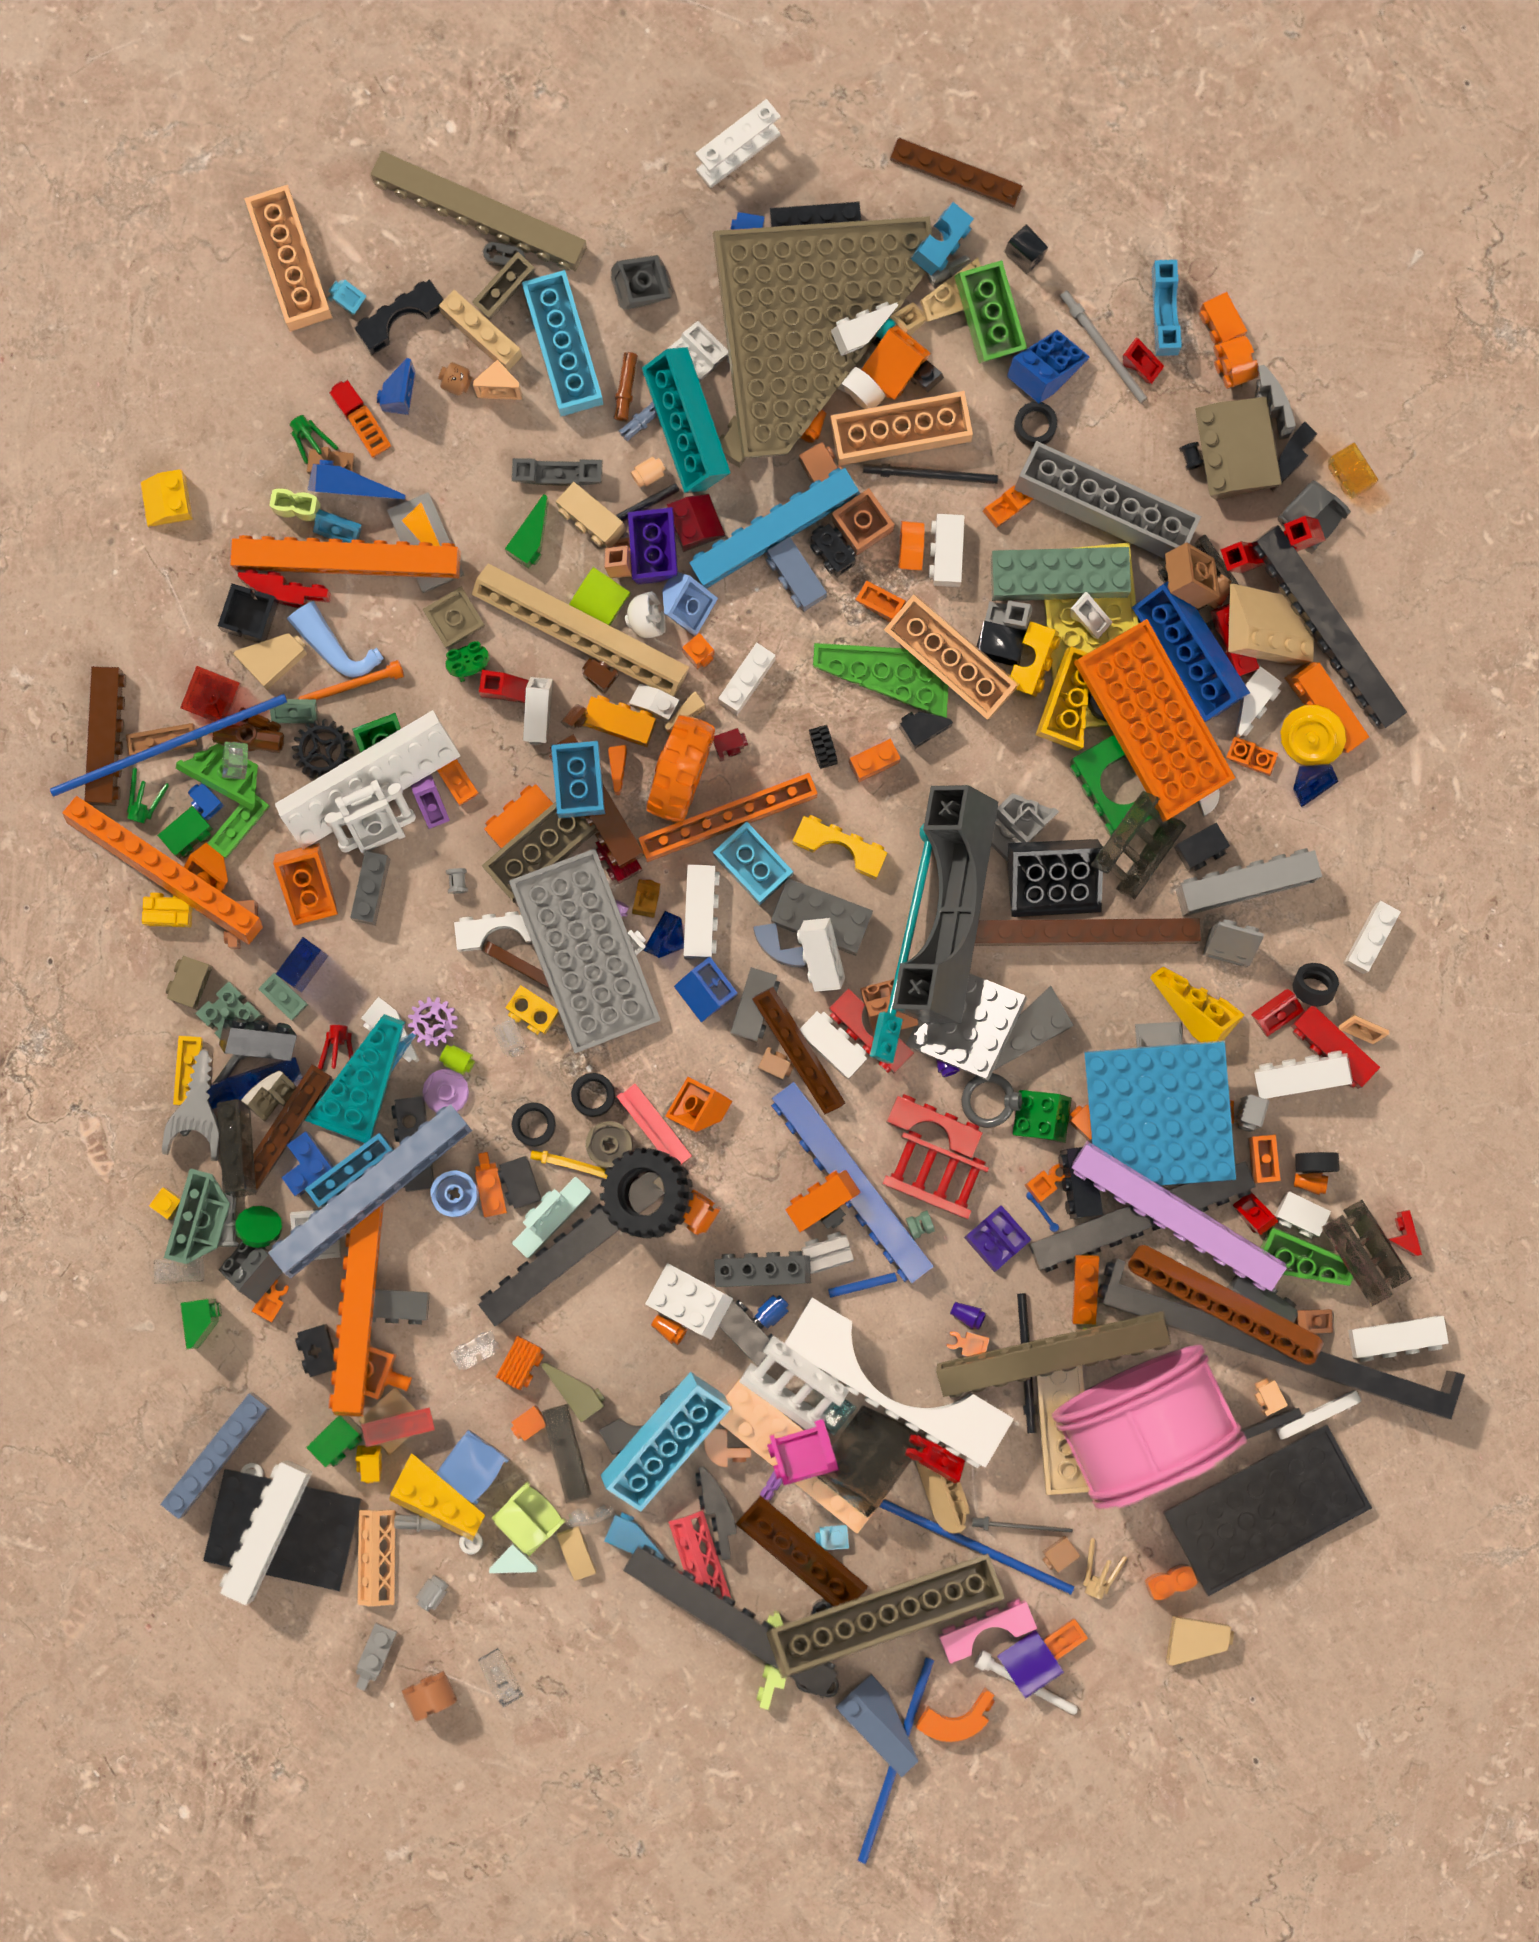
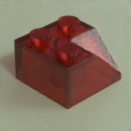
M196 666L180 708L214 722L228 717L242 683Z

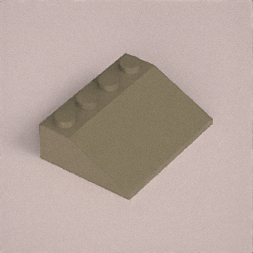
M1267 397L1219 402L1195 408L1209 494L1213 499L1217 501L1282 485Z

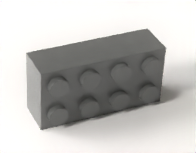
M787 878L771 919V924L776 923L778 927L797 933L805 920L830 918L838 949L856 956L873 910Z

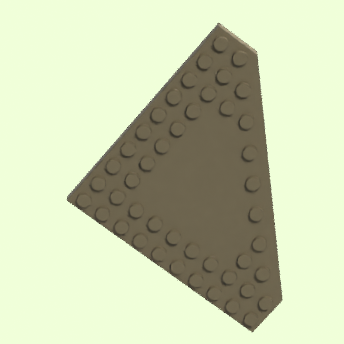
M930 217L719 230L712 233L742 459L781 456L790 452L813 419L826 405L836 389L839 388L853 367L877 338L875 334L861 349L841 356L831 330L837 326V321L849 317V320L857 318L856 314L865 310H869L871 313L876 311L878 305L888 302L889 305L897 302L898 306L892 314L898 311L926 273L924 269L910 258L920 244L929 235L932 236Z

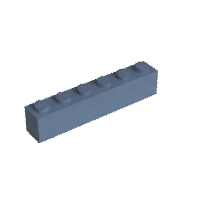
M254 1392L249 1393L160 1505L177 1519L184 1517L271 1406Z

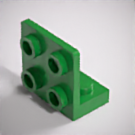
M1019 1090L1022 1095L1021 1110L1015 1113L1013 1135L1066 1143L1072 1098L1056 1093Z

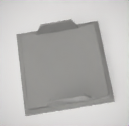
M1181 1022L1135 1024L1137 1047L1182 1044Z

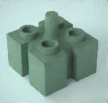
M227 982L216 993L219 999L215 1003L207 1001L195 1013L208 1027L213 1029L216 1026L218 1028L215 1035L219 1039L225 1019L242 1018L247 1022H255L265 1017L249 1001L245 1004L242 1002L245 996L231 982Z

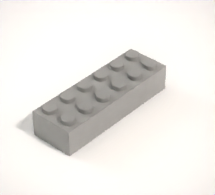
M1305 848L1295 851L1290 857L1281 854L1272 857L1267 863H1264L1263 860L1251 862L1244 869L1239 865L1229 868L1228 871L1224 872L1225 874L1220 875L1219 871L1206 874L1201 880H1197V877L1183 880L1180 883L1181 886L1176 889V894L1182 916H1187L1311 884L1322 877L1315 850L1308 852V849Z

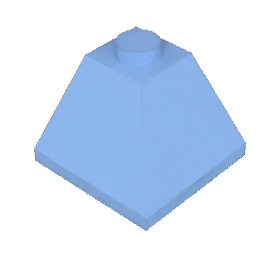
M678 572L677 576L668 579L662 589L664 614L695 637L718 598L690 575Z

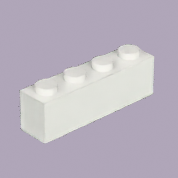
M688 865L684 958L707 959L708 957L712 958V954H716L717 940H712L713 931H717L718 917H713L714 908H718L719 895L714 894L715 885L719 886L720 872H715V866Z
M1342 1051L1330 1052L1328 1057L1319 1058L1318 1055L1307 1056L1305 1061L1296 1062V1059H1288L1282 1061V1065L1273 1066V1063H1265L1259 1065V1069L1255 1070L1259 1097L1264 1099L1352 1084L1348 1054H1342Z
M1444 1316L1348 1330L1353 1358H1360V1362L1374 1360L1373 1355L1382 1354L1383 1358L1397 1356L1396 1352L1405 1351L1406 1355L1420 1353L1419 1348L1428 1347L1429 1351L1442 1349L1443 1344H1449Z

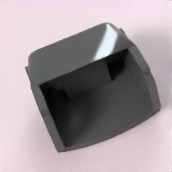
M1313 480L1287 506L1277 520L1284 527L1285 523L1303 516L1319 519L1325 539H1327L1336 529L1342 517L1346 518L1351 511L1336 495ZM1321 543L1305 548V550L1313 553Z

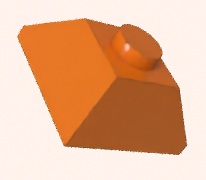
M204 843L190 854L184 868L220 892H223L228 883L224 857L207 843Z
M687 1077L665 1117L694 1132H698L721 1122L732 1100L716 1090Z

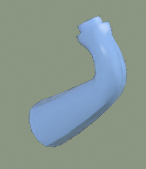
M314 601L302 606L287 618L305 641L328 664L347 677L357 678L364 676L375 666L380 665L384 659L376 647L369 650L363 660H350Z

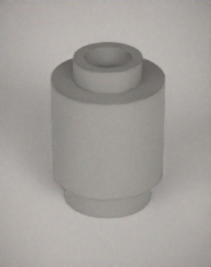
M433 1575L431 1579L428 1578L416 1596L419 1600L417 1605L428 1612L430 1609L436 1610L448 1592L446 1589L449 1584L436 1575Z

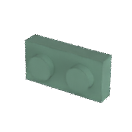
M287 699V703L270 709L271 722L314 723V720H318L316 699Z
M273 973L258 989L291 1021L308 1005L276 973Z

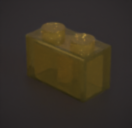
M1355 442L1332 455L1328 460V468L1331 474L1338 477L1341 482L1340 487L1345 495H1349L1351 499L1373 487L1379 480Z

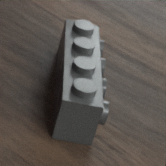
M789 1251V1256H780V1252H766V1257H758V1253H744V1258H736L735 1254H722V1259H714L715 1287L811 1283L810 1255H803V1251Z

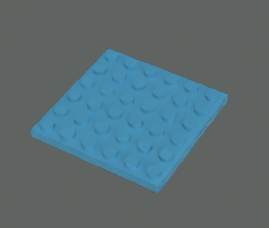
M1225 1041L1087 1051L1084 1053L1093 1145L1158 1185L1236 1180Z

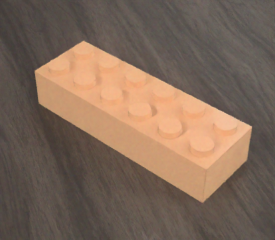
M288 185L245 198L289 331L291 332L333 318Z
M964 391L831 415L830 419L839 466L971 442L973 437Z
M913 595L884 629L987 720L991 719L1020 685L917 595Z

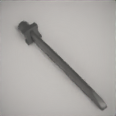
M985 1516V1518L973 1517L972 1527H981L984 1530H988L989 1526L1073 1532L1072 1528L989 1521L988 1516Z

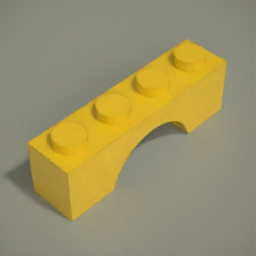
M809 815L808 818L803 816L793 839V845L812 853L826 844L841 845L852 854L856 872L874 880L877 879L888 853L884 851L885 847L874 842L871 845L863 842L864 838L853 833L850 836L842 833L843 829L836 825L830 824L828 827L821 824L822 820L815 816Z

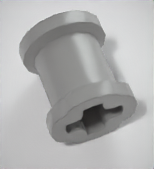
M455 868L446 870V874L449 875L450 886L448 894L468 892V888L465 885L467 869Z

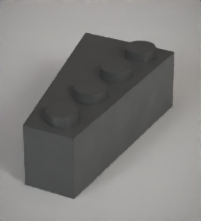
M1052 986L1048 987L1019 1015L993 1071L1074 1026Z

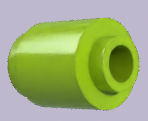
M446 1045L439 1059L443 1066L461 1075H464L465 1072L470 1073L475 1064V1060H472L473 1054L455 1045L452 1047Z

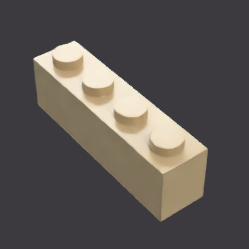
M453 290L439 305L441 314L493 361L498 360L507 371L522 357L521 349L457 291Z

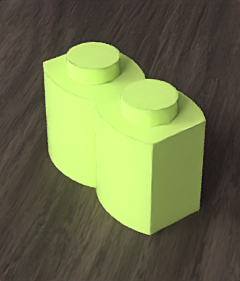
M287 489L272 490L269 506L275 514L281 517L296 516L304 521H315L316 513L319 511L321 504L317 497L310 493L301 492L294 494Z

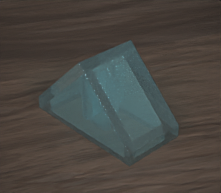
M844 1399L840 1407L832 1402L823 1413L827 1417L824 1421L826 1430L835 1436L857 1407L847 1399Z

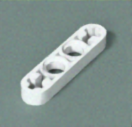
M1353 1390L1303 1414L1301 1418L1277 1427L1276 1431L1281 1440L1358 1404L1362 1400L1357 1390Z

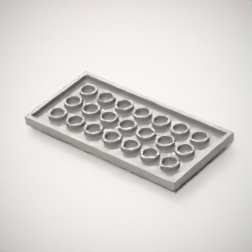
M595 848L508 881L574 1053L661 1021Z

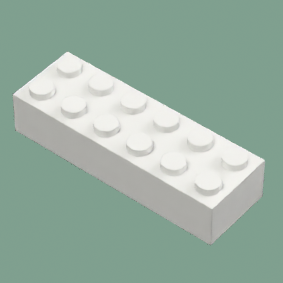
M289 1460L275 1465L270 1475L273 1478L271 1485L264 1488L260 1497L263 1502L259 1508H255L250 1518V1521L253 1522L252 1526L244 1531L240 1543L243 1545L238 1552L235 1551L230 1561V1565H233L232 1569L228 1574L225 1573L221 1580L220 1586L223 1588L220 1594L244 1605L254 1600L313 1471Z

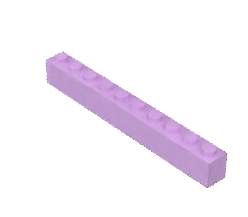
M1086 1141L1072 1163V1168L1075 1170L1074 1174L1084 1180L1089 1178L1094 1181L1093 1185L1103 1192L1108 1190L1115 1194L1113 1197L1122 1204L1128 1202L1134 1206L1133 1210L1144 1217L1146 1214L1154 1219L1153 1222L1163 1229L1166 1227L1174 1231L1173 1235L1178 1239L1191 1241L1194 1243L1193 1247L1204 1254L1206 1251L1214 1256L1213 1259L1223 1266L1228 1264L1233 1267L1235 1274L1242 1278L1247 1276L1254 1280L1253 1284L1263 1291L1266 1288L1272 1291L1287 1269L1286 1263L1089 1141Z

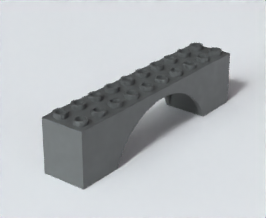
M969 785L930 787L923 830L932 845L937 862L939 876L938 908L933 928L922 949L912 959L900 963L892 1007L896 1011L925 1023H962L999 803L997 800Z

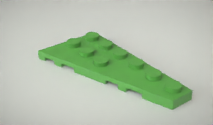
M814 643V668L927 713L947 718L948 685L907 649Z

